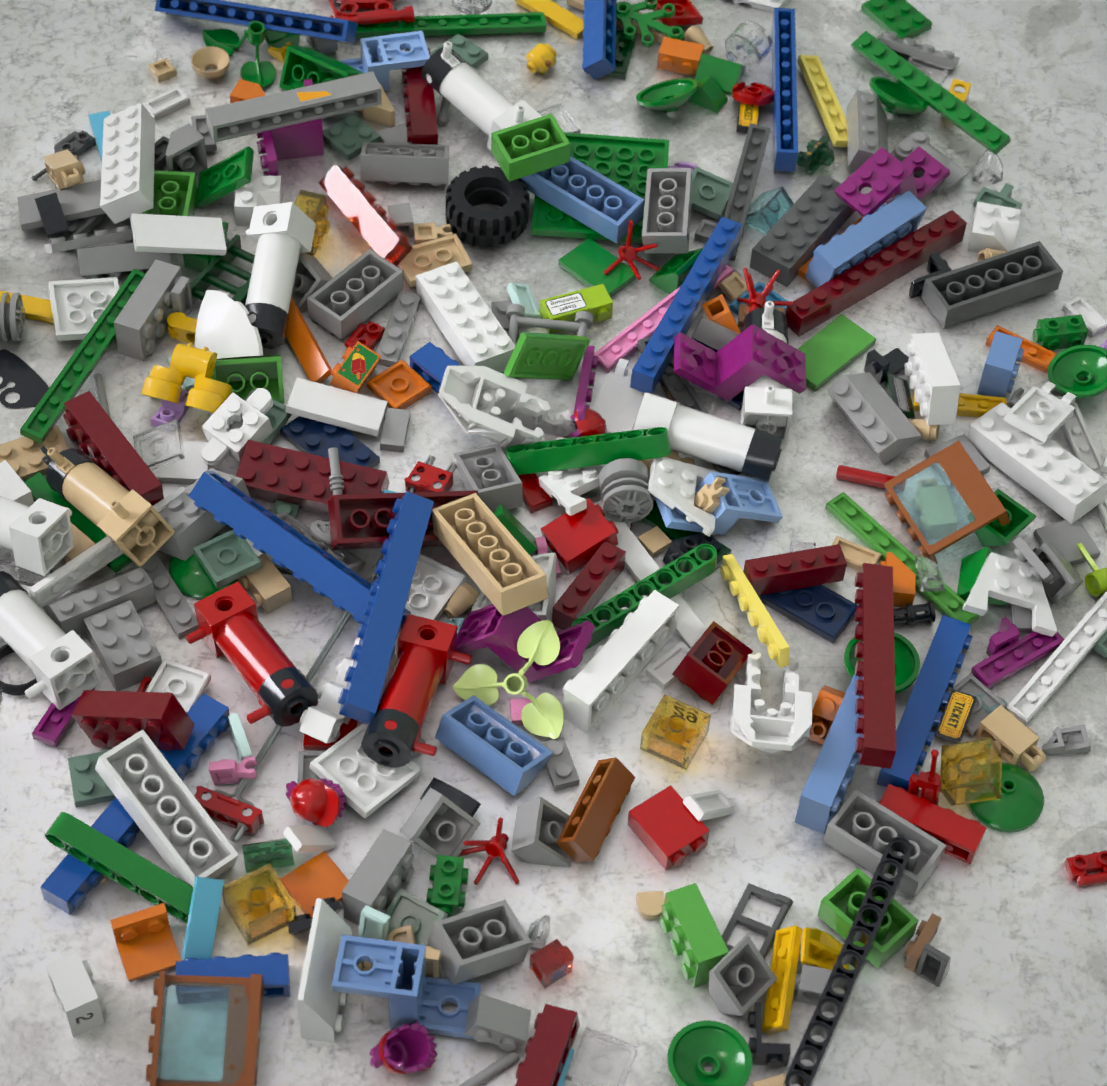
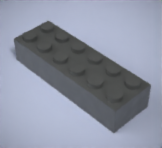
M821 174L753 247L750 268L769 278H772L776 270L779 269L780 274L775 281L788 287L797 277L799 269L814 257V250L821 244L825 245L855 212V210L835 195L834 190L842 183Z
M1038 241L927 278L924 281L921 299L941 326L946 328L1057 290L1063 270L1043 244Z

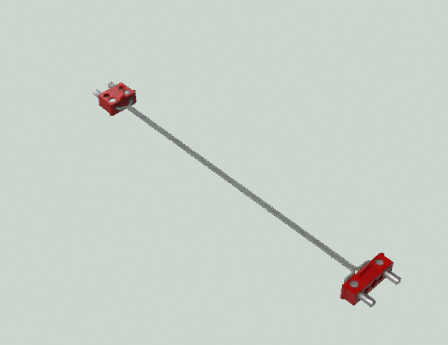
M429 455L424 463L418 461L410 475L404 479L405 491H450L453 486V473L457 465L451 462L446 470L434 467L432 465L436 459L434 456ZM381 554L366 578L369 583H372L376 577V566L380 559L383 560L384 554ZM345 612L307 673L306 678L309 682L312 681L352 616L350 612ZM275 725L255 757L258 763L257 766H251L249 769L257 770L283 727ZM242 778L232 794L218 789L210 790L203 786H197V792L194 797L210 818L236 828L230 837L232 842L238 843L244 832L254 836L259 826L264 824L262 810L256 808L252 802L241 798V794L250 779Z

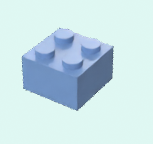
M995 332L977 394L1004 398L1006 393L1011 394L1015 382L1011 378H1016L1020 364L1016 363V361L1021 362L1024 349L1020 348L1022 338Z

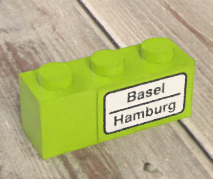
M604 284L540 300L539 311L542 316L541 319L574 322L577 312L587 311L593 315V323L612 318L613 301ZM546 328L548 334H554L565 331Z

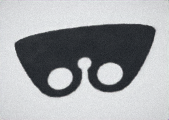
M6 349L0 350V376L3 379L0 389L7 386L8 382H15L14 387H9L0 394L1 404L8 408L37 406L49 389L48 385L17 355ZM10 392H16L20 395V399L15 403H8L5 400V396Z

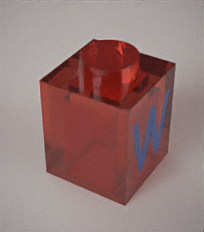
M556 939L530 955L529 968L542 986L547 988L572 972L574 956L566 945L563 946Z

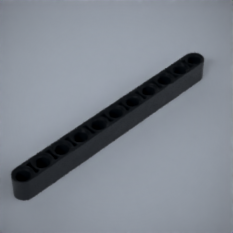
M894 837L887 844L787 1072L784 1086L792 1084L813 1086L908 866L912 846L909 840L904 837ZM893 852H901L903 856H897ZM883 874H891L894 878H887ZM874 896H881L884 900L878 901L874 899ZM869 918L872 919L875 923L869 924L866 923L863 919ZM859 941L862 942L865 946L859 947L854 945L853 942ZM849 964L852 965L855 969L847 970L843 967V965ZM841 988L845 993L838 994L832 989ZM828 1011L833 1013L834 1017L828 1018L822 1013ZM818 1035L823 1037L824 1041L816 1042L811 1037ZM807 1059L812 1061L814 1065L804 1066L800 1061Z

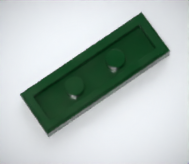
M616 31L615 71L605 75V77L626 80L637 33L634 39H626L624 31Z

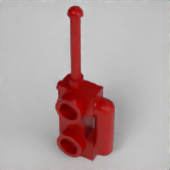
M370 321L367 324L361 323L347 339L345 347L348 348L350 346L353 348L359 341L374 351L375 346L383 336L385 328Z
M932 750L930 771H921L919 775L912 774L909 778L908 792L920 798H926L933 804L938 805L939 793L942 790L940 788L942 787L941 777L935 772L939 752Z
M1107 850L1066 858L1064 864L1071 882L1077 881L1079 886L1107 882Z

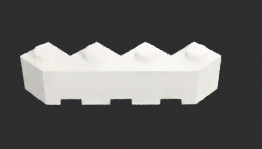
M360 638L356 639L354 646L359 644ZM350 657L344 658V660L339 662L336 668V680L334 682H326V685L324 684L318 693V699H320L318 705L308 707L302 713L300 732L325 743H333L340 736L339 729L342 723L348 724L352 718L339 714L341 704L338 703L340 693L343 688L346 689L348 683L344 681L348 667H352L354 662Z

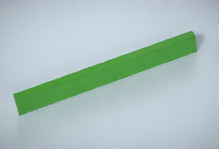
M842 492L826 503L825 509L869 549L881 553L880 559L882 561H885L887 552H892L916 574L915 591L926 601L931 600L939 613L970 625L979 619L980 615L962 610L965 601L847 494Z

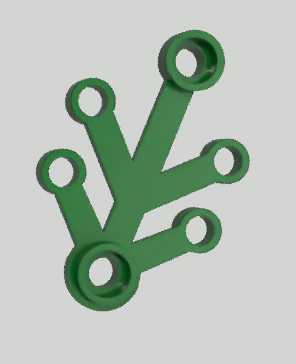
M645 0L644 2L632 5L628 2L616 4V19L623 23L624 37L626 39H634L636 37V28L631 25L630 21L632 19L638 23L644 47H651L654 44V36L649 32L648 27L667 35L669 38L685 40L684 30L681 27L674 26L671 28L655 21L664 17H673L675 15L673 4H665L661 10L644 14L637 12L645 9H656L657 0Z

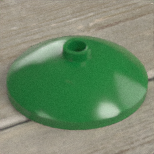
M872 77L869 82L873 94L885 106L884 109L891 114H896V112L904 115L920 114L925 112L928 107L926 103L897 82L882 77Z
M690 78L663 81L640 91L636 96V100L640 106L647 109L665 111L667 113L674 112L678 109L677 107L684 105L695 95L699 88L698 82Z
M1077 345L1061 351L1049 364V382L1055 384V390L1062 395L1070 392L1077 396L1076 398H1089L1107 390V350L1095 345Z
M194 554L186 561L172 556L169 563L171 578L180 592L192 599L202 600L239 582L236 579L216 588Z
M894 632L895 693H899L910 687L916 680L920 669V658L913 644L904 636ZM855 637L850 640L844 653V667L851 680L853 675H855L856 662L859 661V658H855V647L859 643V640H855Z
M1002 762L984 765L971 775L966 786L965 798L970 812L979 822L993 830L1001 832L1022 831L1032 826L1042 813L1044 795L1040 784L1028 771L1017 765Z
M698 1021L685 1026L674 1036L668 1049L667 1066L676 1086H745L752 1070V1054L746 1040L734 1028L717 1021ZM708 1066L711 1067L713 1071L706 1072L703 1068Z

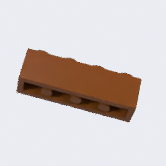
M617 757L598 760L556 842L575 863L594 861L598 856L599 849L605 837L609 834L610 827L615 817L619 814L626 795L631 790L635 776Z

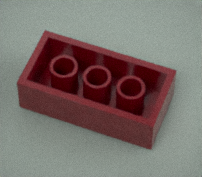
M83 690L72 714L79 727L91 740V743L99 748L116 747L136 733L144 730L158 749L166 751L184 750L195 725L173 693Z

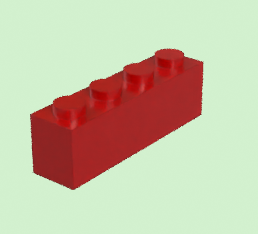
M888 784L879 802L882 806L946 845L945 854L971 865L987 827L981 825L976 820L967 819L956 814L951 809L942 808L926 798H920L907 792L904 788L895 787L891 784Z

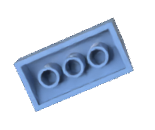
M474 695L442 715L435 738L447 748L458 754L466 762L473 765L513 796L530 786L553 754L544 745Z

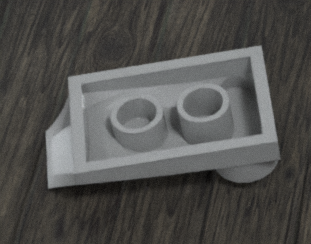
M914 132L899 142L890 154L902 162L920 146L949 169L950 175L932 191L934 194L937 195L948 186L955 185L969 174L929 144L930 138L927 134ZM918 171L914 174V177L920 178L925 173Z

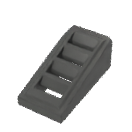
M926 943L915 973L939 987L948 974L951 957Z

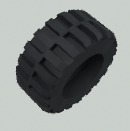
M482 166V168H470V171L465 170L459 174V177L456 176L447 187L445 195L446 223L451 225V232L457 234L462 242L467 241L468 245H479L480 248H486V246L496 248L500 244L507 245L511 240H516L527 227L530 200L528 188L520 178L509 182L501 167L489 168V166ZM479 204H494L500 206V208L494 210H482L474 206Z

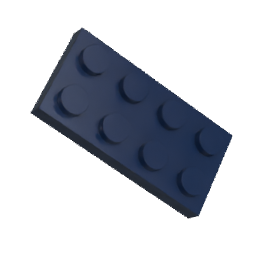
M298 416L280 429L281 436L300 452L329 458L328 449L338 448L339 461L374 468L380 463V457L345 428Z

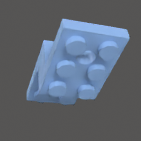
M423 31L361 38V58L340 60V62L364 73L374 72L383 90H389V70L424 66L430 55Z
M710 471L695 490L696 494L705 484L712 485V482L717 477L726 479L722 486L729 488L730 491L719 498L720 505L711 513V515L716 517L715 530L712 534L725 536L739 518L778 523L783 518L769 483L762 479ZM655 497L666 528L702 532L704 528L695 521L688 522L686 514L676 507L672 510Z

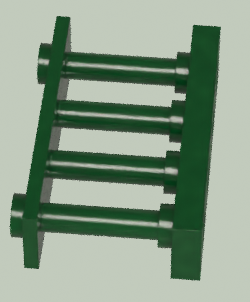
M236 234L231 241L226 243L227 251L225 256L217 255L199 276L190 283L193 304L198 299L203 301L206 294L205 291L213 285L234 295L232 300L239 301L245 306L252 273L231 263L236 257H239L253 264L255 255L241 249L239 235ZM223 271H226L247 282L243 286L237 287L218 277Z

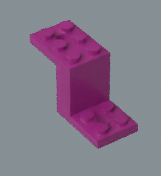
M312 79L303 80L304 87L313 85ZM322 119L256 133L257 139L260 138L257 141L258 154H263V156H260L261 168L266 169L263 172L264 176H278L277 161L324 155Z
M920 146L902 162L881 147L834 191L836 196L864 217L867 214L872 215L884 203L889 204L898 194L903 195L907 191H910L921 202L950 175V170ZM918 171L925 173L920 178L914 177V174ZM864 187H870L872 189L867 194H862L860 192L861 189H863Z
M754 324L717 352L680 332L675 336L674 373L727 402L764 374L801 394L806 390V354Z
M493 604L468 613L457 635L456 651L470 654L480 648L488 647L513 670L519 673V670L525 666L529 658L519 655L517 651L518 639L529 626L543 620L528 607L502 616ZM585 621L557 632L560 640L558 657L548 665H539L533 661L532 665L524 673L528 683L577 667L583 659L582 654L592 640L591 635L595 626L590 621Z

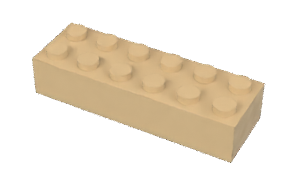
M476 493L431 510L434 534L502 616L548 598L547 576L545 572Z

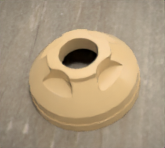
M213 46L198 49L191 57V65L194 72L206 79L220 77L228 70L230 64L228 53L221 48ZM209 68H215V69H217V71H210V72H208V71H206V70L209 69Z

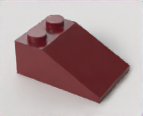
M713 621L672 675L682 684L687 685L696 692L700 698L713 705L746 662L748 654H752L753 650Z

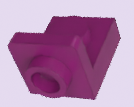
M1007 617L1001 619L998 632L989 639L986 651L989 657L1019 640L1020 633L1017 626L1011 623Z

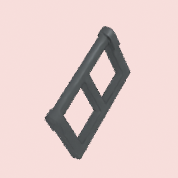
M748 883L722 934L728 951L734 946L727 943L736 925L740 924L767 935L759 951L765 959L775 939L776 930L780 929L788 910L793 904V900ZM751 895L781 906L772 927L742 916Z

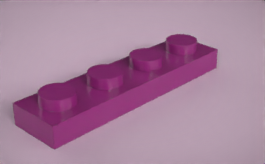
M588 345L584 353L574 413L577 410V405H581V403H585V408L590 409V405L586 404L587 402L591 403L593 389L589 387L594 386L596 374L592 370H597L598 356H594L595 346Z
M1033 631L973 666L971 673L990 689L1053 652L1065 639L1058 632L1051 637Z

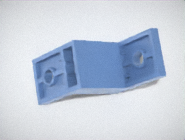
M341 935L332 981V991L389 998L391 1029H397L404 1023L411 1025L419 1022L420 1026L426 1027L429 1034L473 1039V1037L465 1035L464 1032L469 1003L480 995L481 983L464 981L453 985L450 979L427 977L426 945ZM363 961H368L373 965L369 971H361L357 968L358 964ZM450 1002L454 1003L457 1009L452 1013H447L443 1011L442 1006Z

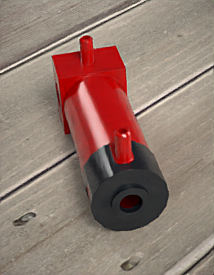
M239 582L194 603L199 629L186 635V640L189 644H193L203 639L216 658L225 655L249 686L261 708L247 715L246 718L250 724L270 716L275 724L281 727L291 726L300 722L302 713L308 707L316 706L318 702L317 691L258 620L256 603Z
M408 614L398 638L396 663L378 704L376 714L371 718L361 743L365 754L374 762L386 767L396 768L408 764L414 752L430 756L436 755V746L419 742L421 728L439 683L446 685L454 661L469 665L472 660L471 655L456 651V625Z

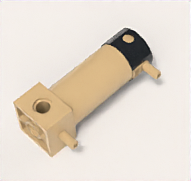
M52 447L47 451L48 456L52 459L46 471V481L49 487L100 528L120 551L140 568L175 533L173 528L148 501L133 489L129 492L81 450L70 448L59 453Z

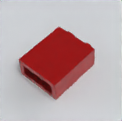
M590 499L586 500V509L572 516L564 513L540 528L542 537L545 536L547 546L552 552L556 553L557 559L569 574L586 565L604 541L614 546L618 545L617 534L619 531L612 521L608 522L600 505H594Z
M671 785L629 810L627 825L665 870L673 865H680L690 854L701 852L708 844L710 832L702 821H698L683 804L684 800Z

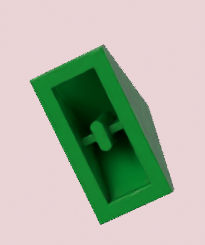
M712 75L697 80L699 88L688 102L718 114L727 103L728 98Z

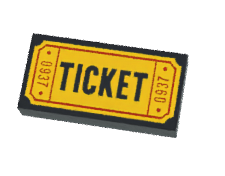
M739 102L737 132L747 133L750 123L759 124L760 105H748Z
M952 689L938 725L936 737L961 744L977 697Z

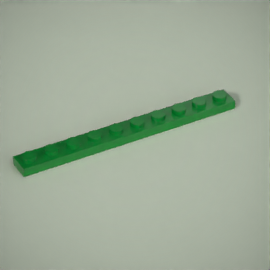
M544 12L414 16V23L395 21L357 25L355 38H368L423 31L424 36H454L458 33L460 35L546 32Z
M867 31L851 44L854 51L994 155L998 154L1011 142L1009 135Z
M136 269L132 270L20 429V435L40 444L44 442L65 412L64 403L76 396L115 340L114 321L146 275L145 273Z

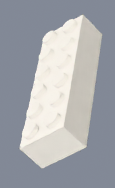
M142 103L130 106L126 110L111 114L104 119L100 207L114 224L130 218L132 213L140 214L153 208L155 120Z
M456 261L416 275L417 296H421L422 304L463 365L486 366L500 373L504 372L515 344Z
M1003 402L969 425L967 438L984 458L1069 523L1073 524L1104 501L1107 490L1106 479L1051 438L1044 443L1003 421L1006 413L1011 409Z
M656 590L648 597L645 596L640 601L638 609L626 616L619 630L617 628L613 630L608 642L596 649L589 663H583L578 675L574 679H569L564 685V700L562 702L564 719L588 733L676 634L679 604Z
M144 730L136 733L98 758L95 770L178 879L193 887L195 876L215 879L234 866L239 854Z

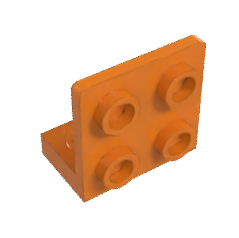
M164 903L110 920L114 939L129 982L175 968L176 961H181Z

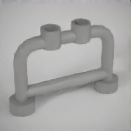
M510 304L506 312V318L510 320L508 336L515 346L517 344L518 325L577 331V336L586 337L587 329L591 328L593 324V315L587 311L577 312L574 322L524 317L525 308L519 304Z

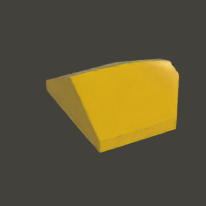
M806 927L802 932L800 962L805 965L833 970L844 944L824 931ZM849 964L843 965L845 969L849 970Z

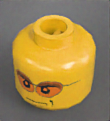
M539 43L526 55V66L533 74L537 72L544 75L556 64L557 53L549 44Z

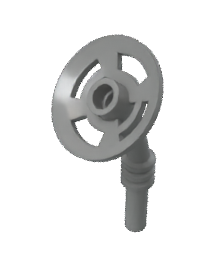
M329 448L331 471L329 483L332 486L330 490L333 491V495H343L345 486L343 485L344 480H342L344 477L340 472L338 448ZM329 520L314 521L310 526L312 535L322 542L331 544Z

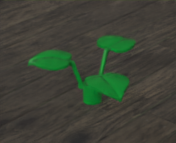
M260 21L250 22L248 30L244 31L240 41L237 33L229 29H203L205 46L221 48L228 53L229 57L232 56L234 49L238 50L246 38L251 45L255 46L256 62L251 61L243 64L240 75L243 80L260 84L261 88H266L273 83L276 71L271 62H259V45L265 39L267 45H273L274 48L279 49L283 48L288 42H291L292 46H298L300 39L298 35L267 31L264 24Z

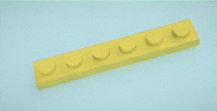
M799 55L798 65L833 146L848 147L847 119L819 56Z
M733 554L724 555L723 566L720 567L722 579L728 582L730 592L733 596L737 597L740 609L748 615V621L751 627H755L760 642L766 645L769 657L775 660L779 668L789 666V645Z

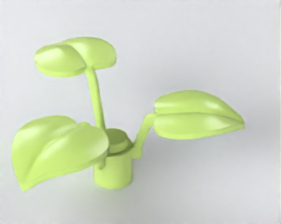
M543 620L529 626L518 639L517 651L519 655L529 658L525 666L519 670V673L510 674L505 678L504 682L497 683L498 675L492 667L486 664H477L465 671L461 678L453 685V690L463 700H467L474 695L488 706L494 704L499 699L497 687H504L510 694L521 693L522 696H525L532 702L526 704L522 709L521 720L524 727L535 735L556 739L561 734L564 725V711L560 701L554 695L546 692L540 694L535 699L534 696L526 691L528 681L524 676V673L532 665L533 661L539 665H548L554 662L559 655L560 640L554 625L550 620Z

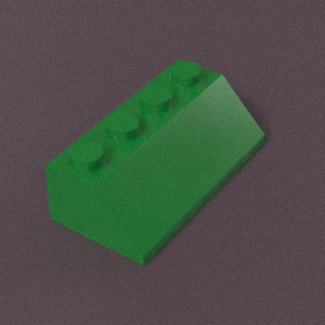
M287 46L279 87L288 91L304 87L303 80L312 79L313 85L364 74V72L306 46Z

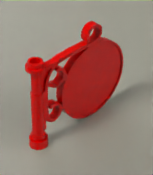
M329 0L333 14L330 17L350 20L358 23L359 26L395 21L415 22L413 6H406L399 11L397 9L393 10L392 3L396 0H336L342 4L340 11L335 8L333 0ZM359 9H375L373 11L359 12Z

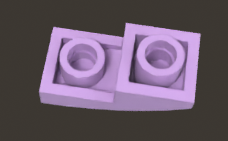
M182 389L179 404L162 399V407L151 418V426L173 433L189 408L185 406L189 391Z

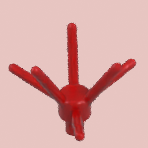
M630 220L626 245L620 246L618 249L619 258L603 274L607 275L624 260L629 263L636 278L641 280V276L633 263L634 260L656 271L660 268L638 257L637 252L657 248L658 245L655 243L638 248L631 247L633 221Z
M744 267L743 273L750 298L739 297L737 301L748 304L750 307L749 312L765 306L767 302L766 297L773 290V283L779 276L780 270H776L762 293H758L755 291L751 274ZM772 301L774 306L793 305L792 301Z
M501 817L498 819L496 836H493L490 840L464 841V846L478 847L464 849L458 855L462 856L486 851L489 855L474 880L475 885L479 884L492 860L499 856L514 883L519 884V879L505 855L509 838L505 833H502L503 818Z

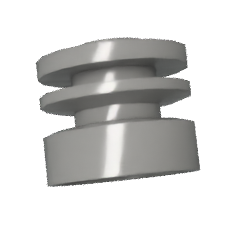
M3 293L0 302V331L4 341H9L12 336L13 341H21L25 326V309L20 293H12L10 298L9 293Z
M626 458L612 461L602 468L599 473L602 508L604 514L609 519L620 523L635 522L649 515L653 509V497L648 491L650 474L644 463L639 460Z

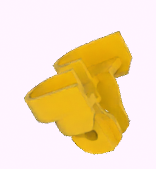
M179 343L173 351L170 367L154 365L150 376L144 380L141 394L179 404L182 384L185 378L195 379L194 388L190 389L185 406L214 413L232 394V387L227 383L211 379L218 353L209 351L208 347L200 349L194 347L192 343L187 345Z

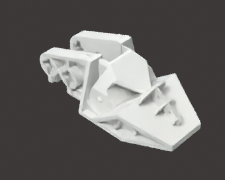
M447 366L438 394L441 401L467 435L480 434L493 442L499 443L505 455L506 449L510 446L542 442L545 439L543 434L568 436L575 427L573 419L570 418L569 410L551 415L549 402L525 393L527 383L507 377L505 374L486 366ZM557 437L555 440L565 439V438H563V437H559V438H558V437Z
M756 653V655L748 654L745 684H734L731 733L749 746L756 747L764 752L793 751L809 741L810 728L812 727V692L799 691V659H791V656H789V666L784 667L780 711L773 708L765 711V701L760 699L762 689L760 687L761 670H759L761 653Z

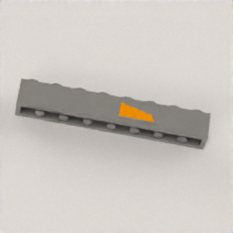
M368 72L205 109L206 121L215 143L382 105L381 87L374 72Z

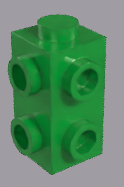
M1081 314L1044 318L1038 320L1036 329L1033 330V340L1038 345L1051 351L1084 345L1088 329Z
M437 855L436 865H431L429 881H434L433 889L428 888L426 902L447 913L448 916L446 918L458 915L459 908H464L466 892H461L462 884H467L469 868H464V857Z

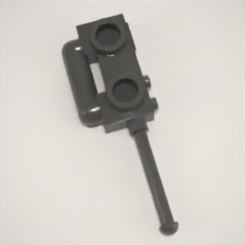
M84 130L81 132L74 131L54 145V152L57 153L68 149L78 158L96 145L95 138ZM46 168L35 176L33 175L32 180L37 181L38 178L47 173Z

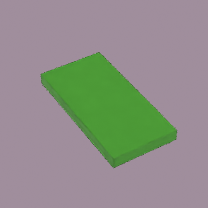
M843 314L838 316L797 349L806 354V385L817 391L872 347L876 342V338Z
M521 332L504 370V374L511 378L572 381L590 340L585 336Z

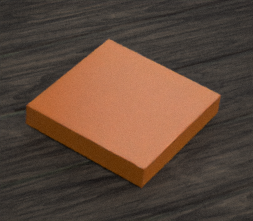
M403 359L366 382L367 388L380 400L388 401L387 406L389 408L405 409L432 392V386Z
M325 851L280 878V883L303 913L310 914L311 918H313L312 906H315L316 898L335 897V901L343 902L342 891L349 882Z

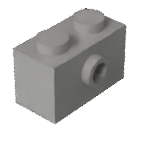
M480 994L469 1003L464 1034L474 1037V1040L478 1042H489L498 1045L502 1050L515 1051L527 1042L531 1010Z

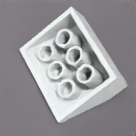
M316 898L297 999L301 1038L335 1042L336 1031H342L343 1015H340L341 1006H346L348 993L332 991V981L341 935L352 936V929L323 899Z

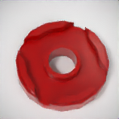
M741 82L733 86L732 97L738 102L758 106L767 105L773 101L774 92L767 85L757 82L745 85L746 83Z

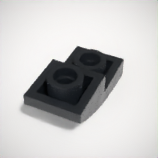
M57 193L35 198L47 238L68 233L69 229Z
M435 777L420 797V800H422L428 790L432 788L444 795L471 817L474 816L481 805L474 798Z
M335 897L323 899L337 914L343 909V902L335 901ZM310 914L294 916V922L287 923L289 934L295 935L311 930L313 918L310 917Z

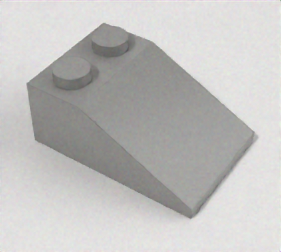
M499 443L453 454L465 491L478 490L479 498L492 513L501 504L507 510L523 506L522 482Z

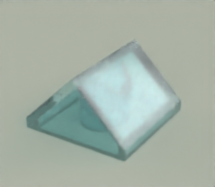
M784 187L762 192L750 205L745 224L766 234L794 204Z

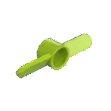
M1080 542L1076 546L1093 571L1085 576V586L1094 597L1104 595L1107 591V568L1099 569Z

